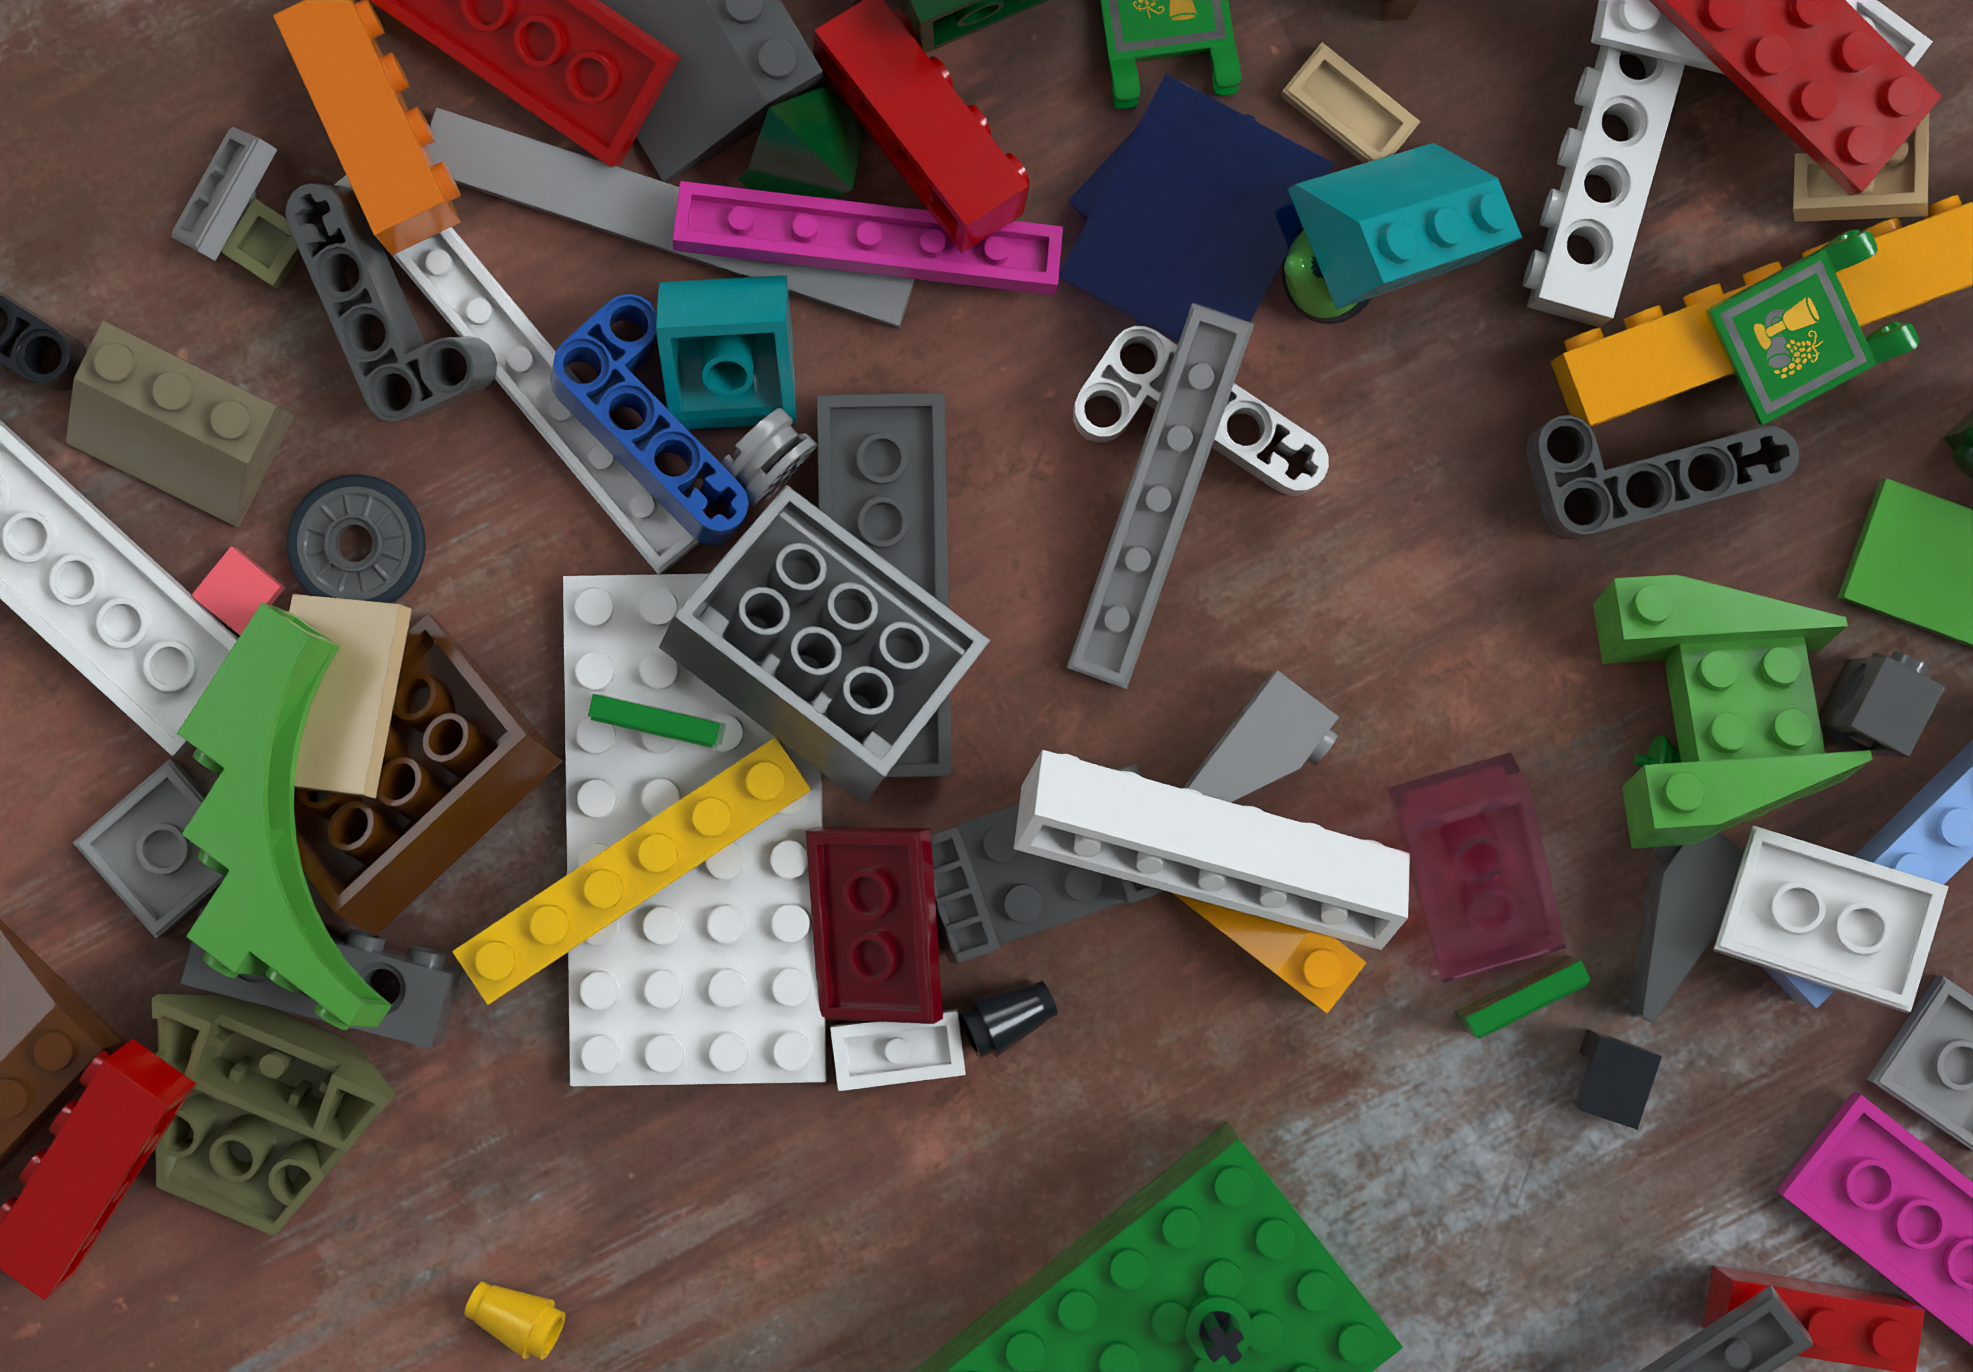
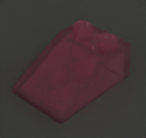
M1511 752L1388 787L1404 852L1410 853L1409 871L1443 983L1566 949L1531 789Z

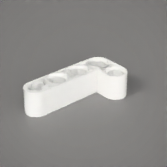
M1133 326L1123 330L1115 338L1078 394L1073 408V421L1077 431L1087 440L1095 443H1107L1117 439L1125 431L1143 402L1156 410L1178 345L1156 330L1146 326ZM1133 343L1145 345L1152 351L1155 357V367L1144 374L1131 373L1122 365L1120 352L1126 346ZM1234 383L1212 448L1274 490L1287 496H1299L1316 487L1324 479L1329 468V456L1324 445L1316 437ZM1107 396L1117 403L1120 410V419L1112 426L1097 427L1087 419L1084 413L1085 404L1093 397ZM1236 414L1252 416L1260 428L1258 442L1250 446H1242L1235 443L1227 432L1228 419ZM1276 432L1283 439L1274 448L1289 457H1292L1298 451L1304 452L1308 456L1304 466L1311 474L1309 476L1302 473L1293 480L1285 474L1289 466L1285 459L1273 452L1264 463L1257 458V455L1271 442Z

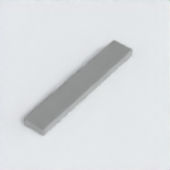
M1192 303L1067 668L1127 689L1254 328V323Z

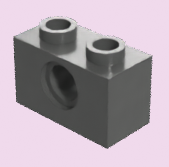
M1894 651L1891 657L1873 653L1869 658L1847 659L1819 713L1821 731L1858 751L1871 750L1872 756L1910 757L1946 686L1926 677L1930 670L1929 666L1901 652Z

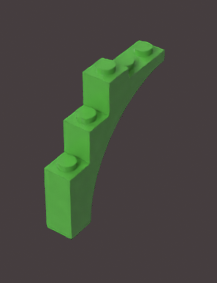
M262 602L177 732L178 735L197 748L192 755L196 761L211 771L220 774L182 835L201 849L197 857L202 863L214 871L225 875L222 883L186 937L206 951L202 959L208 966L227 977L237 978L239 974L267 976L274 983L294 993L303 991L317 1002L314 1008L315 1013L339 1029L348 1030L350 1026L378 1028L392 1005L361 978L347 962L328 934L313 903L303 874L296 840L294 779L300 741L312 701L323 675L340 646L295 614Z

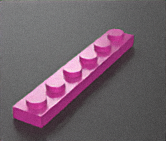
M680 181L673 233V251L1055 295L1058 287L1063 227L1012 221L961 254L928 210Z

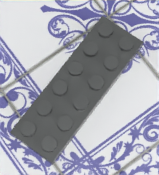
M945 393L817 395L819 510L949 608ZM950 694L887 777L952 776Z

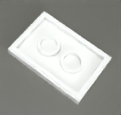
M1753 825L1713 951L1891 1009L1909 1013L1915 1000L1949 886Z

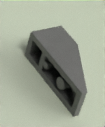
M1720 833L1693 845L1653 847L1652 853L1657 858L1648 870L1628 1005L1629 1011L1651 1023H1654L1721 926L1744 850Z

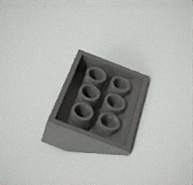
M600 0L681 56L637 135L638 141L663 182H671L762 128L769 107L811 92L820 83L826 85L823 70L781 0Z
M786 485L676 612L659 648L865 805L991 640Z

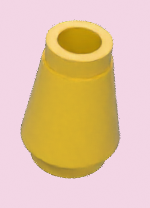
M483 1281L473 1290L464 1312L465 1317L475 1321L478 1326L525 1360L531 1355L544 1360L549 1355L560 1336L566 1314L554 1308L555 1302L552 1299L496 1285L492 1286Z

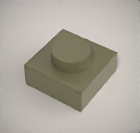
M256 198L253 199L221 250L223 254L278 290L301 257L287 219Z

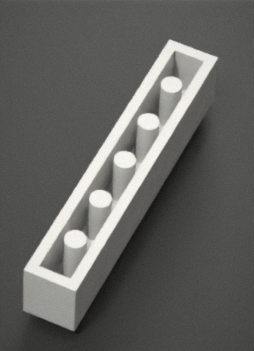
M1046 750L1041 751L1022 784L1014 842L1015 850L1379 950L1383 949L1408 919L1410 853L1386 847L1377 841L1347 836L1326 830L1314 823H1301L1266 813L1257 807L1241 806L1203 795L1193 789L1177 788L1142 778L1133 772L1117 771L1082 761L1073 755L1057 754Z

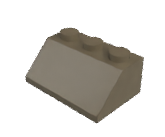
M102 321L74 377L66 443L235 527H240L295 414L127 331Z

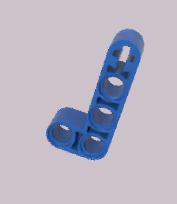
M633 294L618 295L607 302L562 342L556 350L550 379L552 391L573 416L693 538L703 544L712 546L724 544L733 539L745 519L749 505L747 493L726 468L632 374L652 351L657 334V312L652 304L641 296ZM618 321H631L641 328L644 336L633 342L622 341L614 335L611 326ZM572 362H585L595 369L598 377L591 383H576L567 377L564 368ZM620 407L632 408L638 412L643 424L634 430L620 429L613 424L609 413ZM670 452L677 454L687 464L688 471L681 476H667L659 471L654 459L662 453ZM697 478H702L704 481L700 491L695 487L689 498L685 497L684 495L689 493ZM722 502L729 508L725 517L718 514L710 519L704 514L707 504L714 507Z

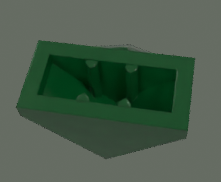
M820 83L811 92L769 107L749 167L738 180L747 189L835 199L853 189L865 129L840 99L826 85Z

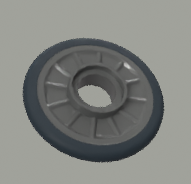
M361 474L339 476L325 481L310 491L295 509L286 537L287 558L291 571L298 584L309 596L394 603L410 589L420 573L426 550L424 526L411 500L391 483L377 477ZM353 526L365 527L373 539V547L370 554L359 562L348 561L340 551L342 534Z

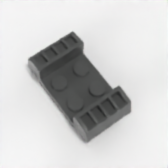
M1137 763L1116 769L1117 771H1129L1140 775ZM1019 803L931 834L937 929L949 963H960L999 950L1002 944L1125 901L1131 904L1164 892V890L1015 850L1014 842Z

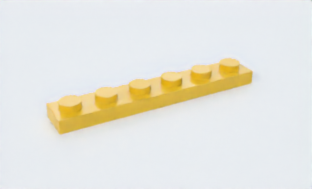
M774 737L452 952L487 1005H489L813 789L781 741Z

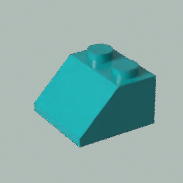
M787 275L659 282L656 333L667 408L686 429L756 426L771 412L782 408L793 419L792 424L797 423L793 329Z

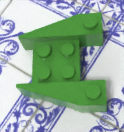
M1681 575L1614 578L1593 603L1602 664L1664 660L1681 763L1644 765L1622 786L1632 849L1697 844L1715 836L1721 831L1743 822H1749L1767 814L1773 809L1841 783L1873 760L1871 750L1825 753L1807 651H1821L1848 626L1846 617Z

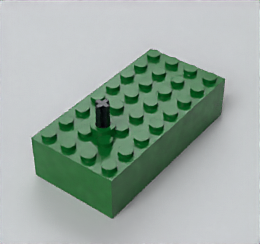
M1226 1121L911 1372H1373L1401 1350L1403 1346L1372 1303L1229 1122Z

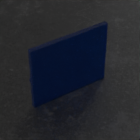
M1166 74L1063 265L1059 278L1135 318L1139 326H1150L1178 342L1192 303L1251 322L1302 226L1288 188L1304 181L1328 175L1335 163L1256 122L1254 116L1249 114L1243 115Z

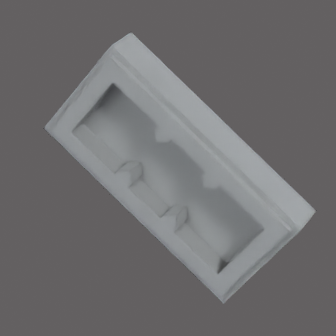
M235 127L229 128L175 225L171 237L216 261L236 223L241 219L255 198V189L278 149Z

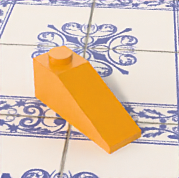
M1173 893L1327 1014L1367 963L1335 937Z

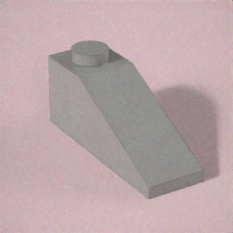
M1271 671L1183 788L1193 789L1209 797L1233 802L1300 769L1306 760L1315 766L1329 751L1338 737L1330 729L1339 716L1280 671Z

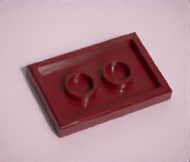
M814 827L806 830L815 970L821 1016L825 1017V1019L919 1024H935L942 1020L943 1008L931 828Z

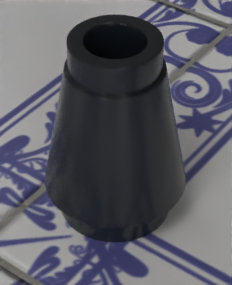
M1042 980L1032 985L1028 984L970 999V1007L958 1012L965 1035L978 1058L991 1053L996 1058L1046 1023L1048 1019L1058 1015L1053 997Z

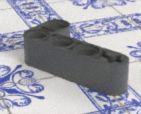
M310 183L302 185L292 192L287 201L285 212L288 226L365 402L374 415L382 420L391 422L426 417L473 396L491 385L497 371L496 356L489 344L480 338L471 336L449 337L425 344L381 242L374 236L352 189L340 185ZM350 258H353L358 264L360 272L359 281L354 288L350 287L345 277V266ZM376 317L382 321L386 331L385 341L380 348L373 342L370 333L371 324ZM456 350L462 353L467 363V372L461 382L454 377L450 368L451 357ZM401 376L407 379L412 390L411 400L407 407L401 404L396 394V385Z
M1572 415L1558 416L1536 428L1530 435L1526 446L1527 460L1544 520L1552 532L1566 539L1586 537L1779 483L1790 477L1796 470L1799 461V447L1794 437L1786 430L1775 426L1753 429L1608 470H1604L1597 441L1591 427L1581 418ZM1552 431L1563 432L1571 438L1574 444V455L1569 463L1557 462L1550 456L1547 450V440ZM1769 450L1772 457L1771 463L1766 465L1760 464L1737 471L1735 459L1757 451L1764 452ZM1694 458L1703 460L1712 470L1713 481L1711 487L1705 492L1694 487L1688 478V468ZM1632 475L1643 477L1652 489L1650 504L1644 509L1632 504L1626 495V485ZM1570 492L1582 494L1591 505V515L1585 525L1574 524L1568 519L1564 511L1565 499Z

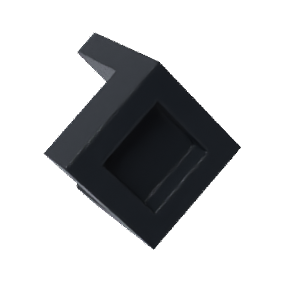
M1587 1029L1579 1053L1590 1059L1575 1101L1576 1107L1583 1112L1638 1130L1662 1056L1637 1045Z

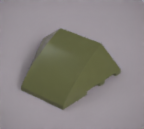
M156 994L152 998V1018L157 1019L158 1052L156 1055L196 1083L155 1148L156 1187L275 1237L326 1175L389 1104L396 1093L358 1044L270 1007L226 995Z

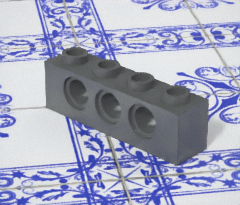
M205 908L200 909L199 916ZM349 929L346 938L329 934L347 962L373 990V979L379 969H387L393 972L400 982L399 997L394 1003H390L392 1006L378 1028L350 1026V1028L429 1049L443 1042L462 968L446 964L448 954L414 945L410 946L408 954L384 948L386 938L379 935L374 936L360 930ZM193 941L191 942L181 984L325 1021L314 1011L317 1002L303 991L299 993L288 991L274 983L267 976L239 974L237 978L227 977L208 966L202 959L206 951Z

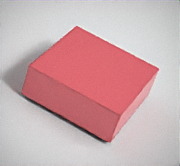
M231 546L191 596L237 634L241 635L261 603L264 602L272 605L286 587L238 548Z

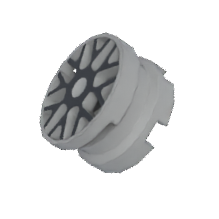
M782 408L771 412L735 445L737 449L733 454V458L727 455L721 462L726 470L742 485L747 493L748 502L753 507L759 506L778 491L804 465L818 445L807 433L799 435L791 427L793 419Z

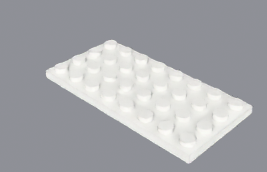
M709 574L563 576L567 875L775 737L659 648L673 616ZM592 695H606L726 723L722 744L718 745L717 748H710L593 721L588 716ZM783 742L781 743L813 789L812 791L568 952L570 1086L826 1082V1019L822 1017L819 1008L806 830L814 827H823L822 772Z

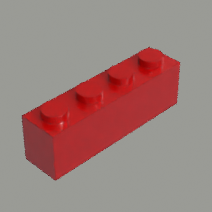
M863 0L814 30L813 55L823 70L824 77L961 254L1024 214L1029 191V178L1022 163L1012 153L1004 154L991 137L989 124L982 112L973 104L966 106L953 89V81L945 65L937 57L932 56L929 58L916 42V35L910 21L898 8L891 10L884 0Z
M134 1039L130 1040L113 1054H109L105 1050L102 1051L89 1064L79 1083L86 1087L78 1102L76 1100L70 1101L57 1115L49 1128V1132L56 1136L48 1150L42 1148L23 1169L19 1176V1181L26 1186L19 1197H11L0 1208V1270L44 1301L76 1274L196 1085L193 1080Z

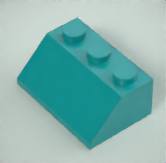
M1435 143L1304 181L1288 188L1336 309L1474 264L1522 238L1498 178Z

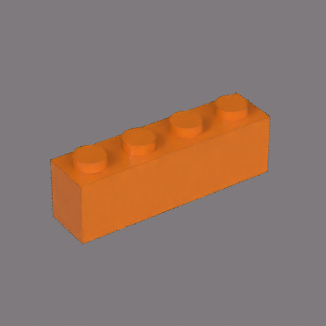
M303 0L274 14V19L372 232L388 252L393 256L461 223L452 204V200L461 197L460 191L444 161L434 165L426 146L434 143L435 138L419 107L417 106L409 110L403 99L401 91L410 88L409 82L393 52L384 56L375 38L385 34V31L369 0H361L359 2L356 0Z

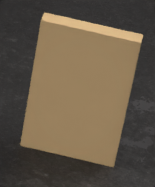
M299 594L292 595L289 612L295 614L340 646L323 675L309 709L300 741L294 779L295 788L376 798L412 611L411 608L394 603Z

